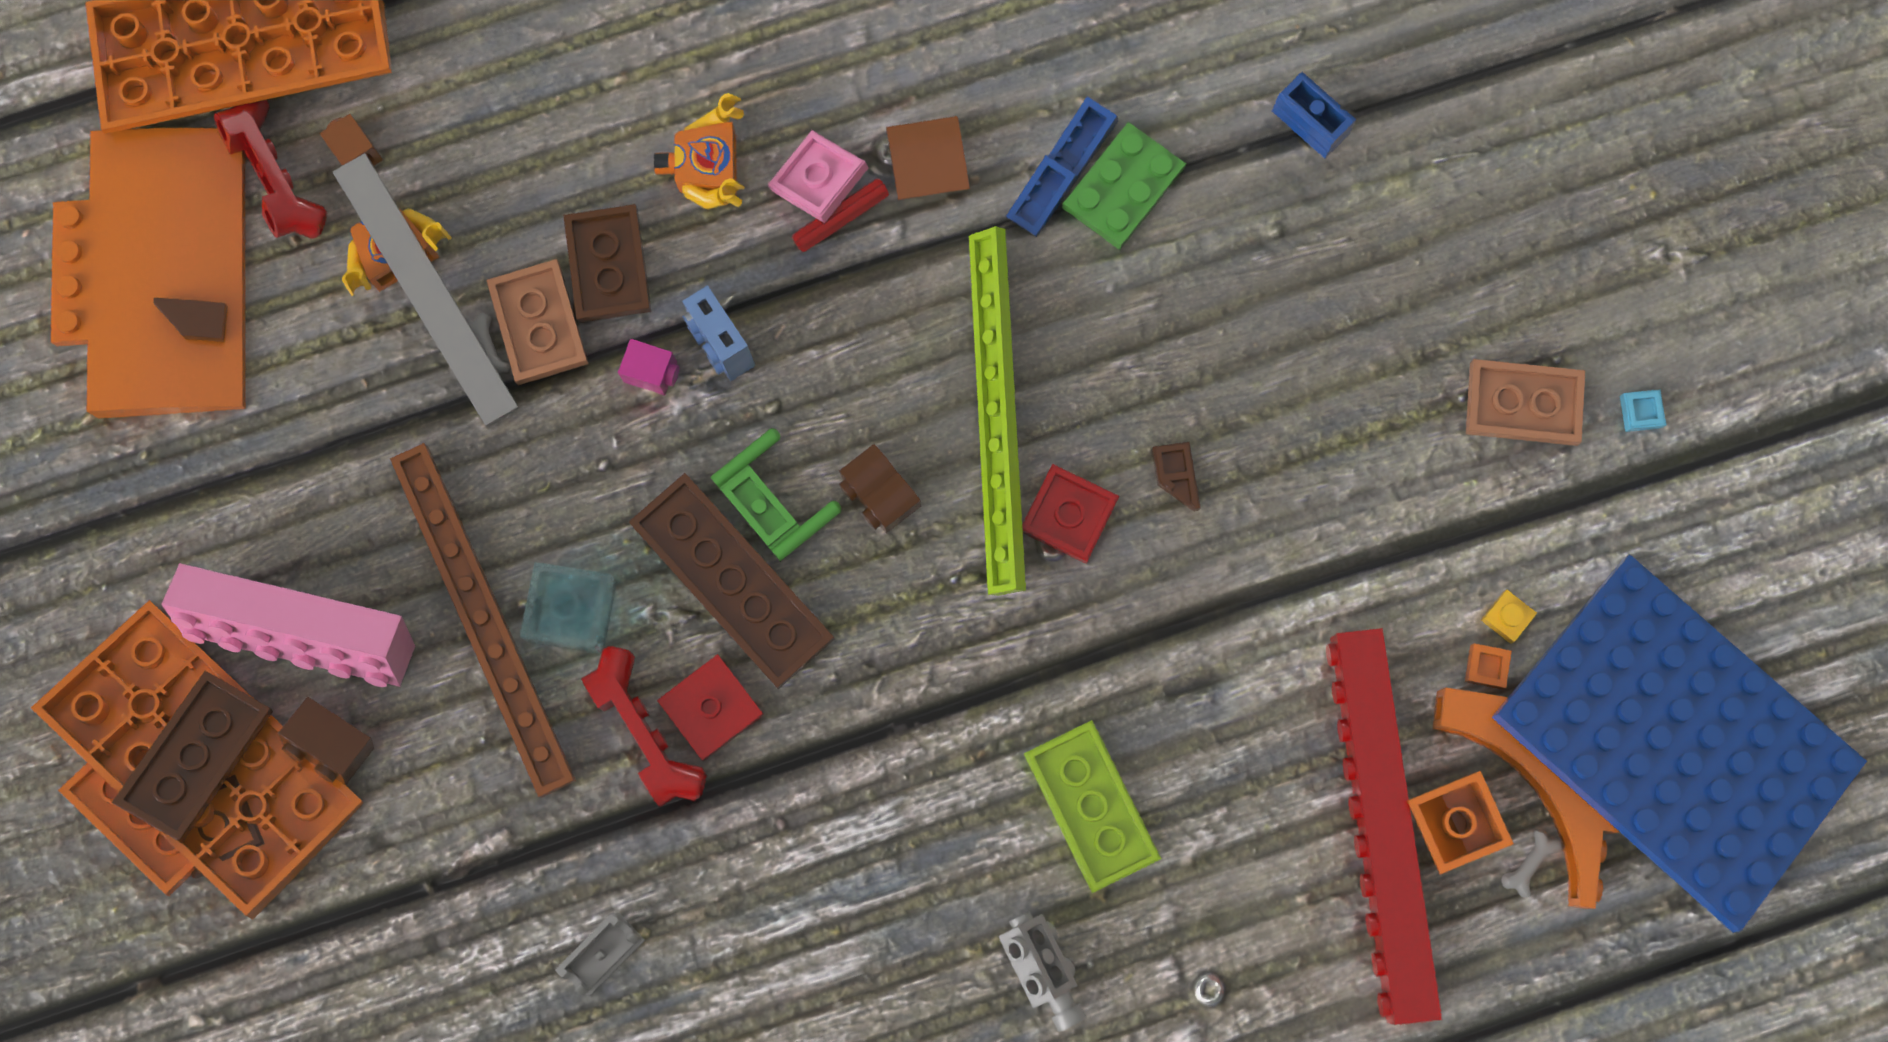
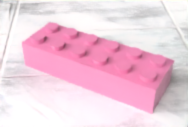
M180 563L161 604L171 617V621L181 631L182 637L188 641L203 644L205 640L218 643L220 647L231 652H240L241 649L252 651L258 657L269 661H277L278 658L290 660L295 666L307 670H312L315 666L327 669L329 673L340 678L348 679L351 675L364 678L369 684L378 687H386L387 684L400 687L415 649V644L400 615Z

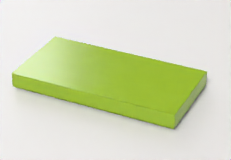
M1093 720L1024 753V757L1091 893L1161 860Z

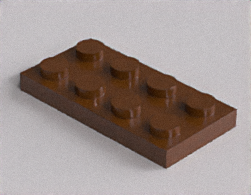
M204 671L112 803L178 842L183 843L269 719L273 710L209 672Z

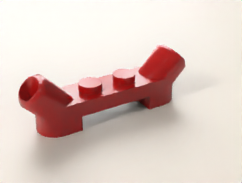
M267 99L234 106L233 108L215 113L217 129L230 155L245 151L268 194L262 196V216L272 234L276 238L293 232L311 239L319 237L327 219L325 207L293 194V182L288 171L280 169L276 162L278 157L270 139L265 140L260 132L270 110Z
M614 646L602 649L598 669L581 679L598 709L605 712L613 706L616 707L650 763V766L637 774L651 797L659 807L675 797L692 801L697 800L704 791L707 776L705 770L700 766L669 760L664 750L669 748L664 736L658 728L653 731L650 729L644 719L650 715L645 705L638 696L632 699L627 691L635 662L633 652Z

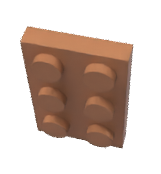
M557 259L486 280L517 385L589 364L562 269Z
M1473 359L1470 363L1466 434L1578 446L1582 443L1585 370Z

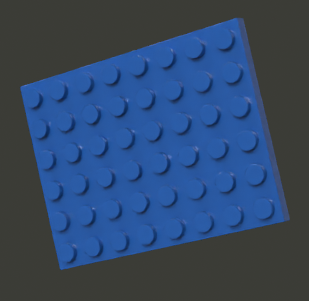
M1630 554L1621 560L1492 716L1498 724L1732 933L1742 931L1867 762V760Z

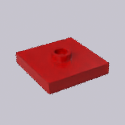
M718 654L657 700L703 762L764 716L763 712Z

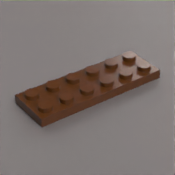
M686 473L680 476L629 521L631 526L778 690L835 639Z

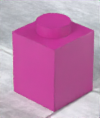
M630 339L618 374L624 383L665 395L668 386L673 387L675 385L680 366L676 365L677 360L673 352Z

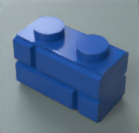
M1303 72L1277 96L1272 109L1276 116L1323 158L1328 157L1346 139L1356 122V119L1346 110H1341V106Z

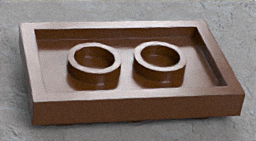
M636 204L563 215L575 312L578 322L583 323L652 312L639 214Z

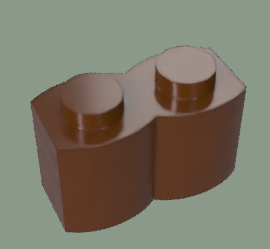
M875 444L839 470L843 480L839 483L840 488L851 501L858 498L866 509L861 513L874 530L881 527L887 534L921 507V500Z

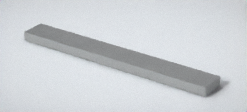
M364 153L332 171L485 426L488 427L519 409V406L368 156Z

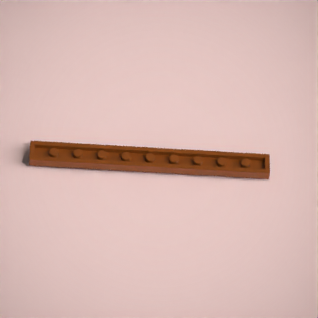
M423 443L390 458L538 797L542 798L576 782L429 447Z

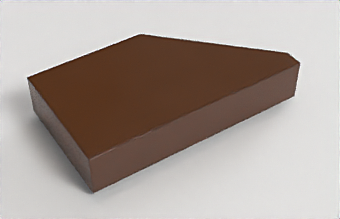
M154 297L153 303L185 339L224 342L227 316L226 303Z
M1190 442L1152 447L1157 485L1192 511H1199L1201 507Z

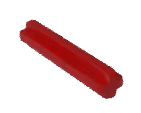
M879 178L874 179L844 199L825 223L816 218L792 235L795 245L800 251L806 252L887 198L889 195L887 187Z

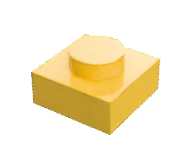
M1506 589L1486 612L1481 621L1512 644L1518 639L1537 612Z

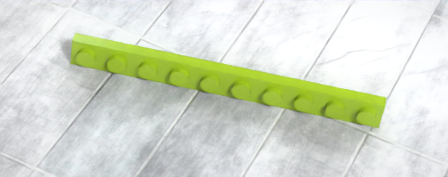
M995 226L969 235L987 588L988 595L1000 596L1026 591L1006 230Z

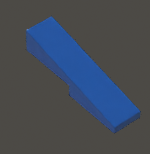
M1086 97L1048 156L1045 155L1006 217L1037 237L1119 121L1118 116L1091 98Z

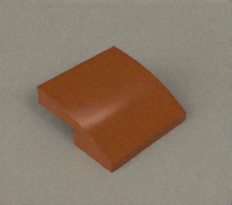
M958 116L886 127L898 200L970 189Z

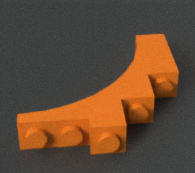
M1448 687L1437 691L1433 729L1462 736L1489 749L1514 767L1528 782L1551 815L1558 835L1563 841L1568 871V906L1596 909V902L1601 900L1603 894V881L1599 879L1600 863L1605 861L1607 854V842L1603 840V834L1619 833V831L1492 718L1508 697Z

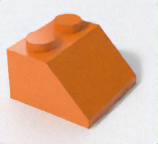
M1481 771L1469 774L1407 800L1439 874L1514 845Z

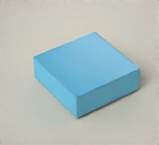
M1660 389L1629 392L1620 395L1625 432L1660 429L1666 426Z

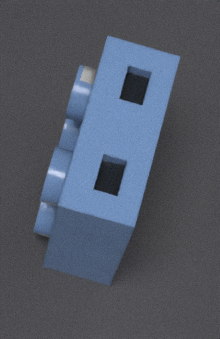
M708 285L682 301L687 311L682 316L687 324V328L698 345L706 343L702 348L718 375L725 372L729 380L732 381L755 366L748 345Z

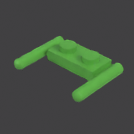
M771 428L710 478L781 562L840 514L842 508L837 501H831L804 524L798 525L796 520L749 466V464L780 440V433L776 429Z

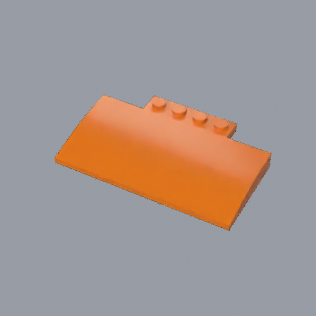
M93 0L85 2L100 125L104 134L392 73L383 0Z
M217 128L126 129L104 134L102 130L90 131V199L53 202L51 343L56 346L87 345V412L93 416L102 419L246 409L245 151L230 155ZM154 297L226 303L227 316L224 342L185 339L153 303Z
M149 600L38 700L31 709L87 762L58 791L165 895L170 896L197 868L245 916L253 920L319 853L364 802L337 779L333 783L323 779L313 770L316 765L305 758L298 762L282 750L284 745L278 735L283 725L271 715L229 775V777L236 775L239 786L235 788L227 780L224 782L227 787L218 791L183 843L178 842L113 804L114 798L204 671L209 672L252 697L196 643L183 638L176 624ZM246 801L253 817H245L243 815L242 806ZM214 811L224 813L229 820V825L225 827L223 818L219 815H214ZM247 823L257 824L265 844L258 847L254 845L242 846L254 840ZM198 827H202L203 833L214 839L212 841L203 839L198 832ZM242 846L235 852L233 857L224 861L219 858V856Z

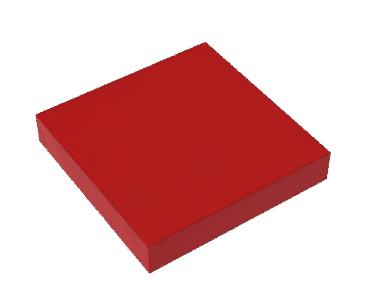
M1052 464L1022 524L1023 534L1087 564L1119 499V495Z

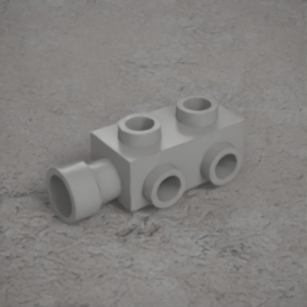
M1030 911L1009 921L1012 929L998 937L1032 1007L1035 1008L1048 1002L1054 1013V1016L1051 1018L1058 1032L1086 1019L1087 1017L1080 1003L1075 1004L1069 990L1078 986L1074 979L1075 967L1071 960L1063 956L1056 942L1057 930L1054 925L1047 922L1043 914L1033 918Z

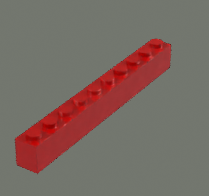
M1383 628L1336 633L1330 638L1331 644L1326 645V655L1329 666H1334L1336 681L1332 682V696L1334 703L1340 704L1342 719L1337 721V730L1340 742L1346 743L1348 756L1343 758V771L1346 781L1351 780L1353 796H1349L1348 804L1351 818L1357 819L1359 835L1354 836V846L1357 857L1363 858L1365 874H1360V886L1363 897L1369 898L1371 913H1366V927L1369 937H1374L1376 953H1372L1371 960L1374 975L1380 977L1382 993L1377 994L1379 1012L1381 1017H1386L1387 1023L1392 1025L1442 1020L1411 811L1407 802L1409 798Z

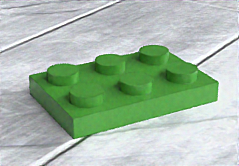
M1128 122L1063 202L1062 208L1117 249L1121 250L1185 169L1186 163Z

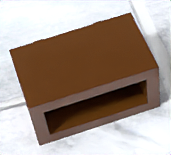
M308 696L278 732L284 745L282 750L298 762L305 758L316 765L313 770L330 783L337 779L346 785L374 750L371 737Z

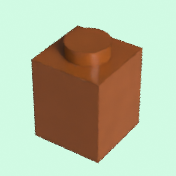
M350 113L345 117L334 119L325 130L319 133L342 166L364 153L368 156L373 166L383 161L381 155Z

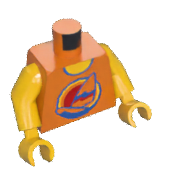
M730 93L724 94L720 98L716 108L686 126L683 131L675 133V152L654 153L655 174H675V183L679 192L684 194L690 201L705 209H712L729 203L736 207L742 204V199L737 197V191L745 189V186L737 182V135L733 122L728 121L730 117L737 120L741 119L744 116V111L734 107L737 102L741 101V98Z
M413 209L401 211L430 261L432 262L440 256L436 252L439 248L436 245L443 238L451 240L450 234L439 222H435L432 218ZM361 221L352 226L350 232L353 240L348 244L347 272L342 277V281L350 295L354 296L355 289L360 286L370 290L371 285L368 280L379 292L398 282L363 222Z

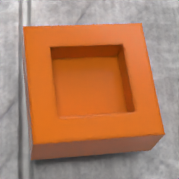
M1473 643L1470 645L1465 682L1501 690L1505 689L1512 651Z

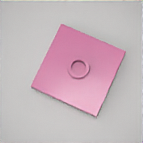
M812 130L769 182L768 186L772 192L825 223L869 167L864 160Z

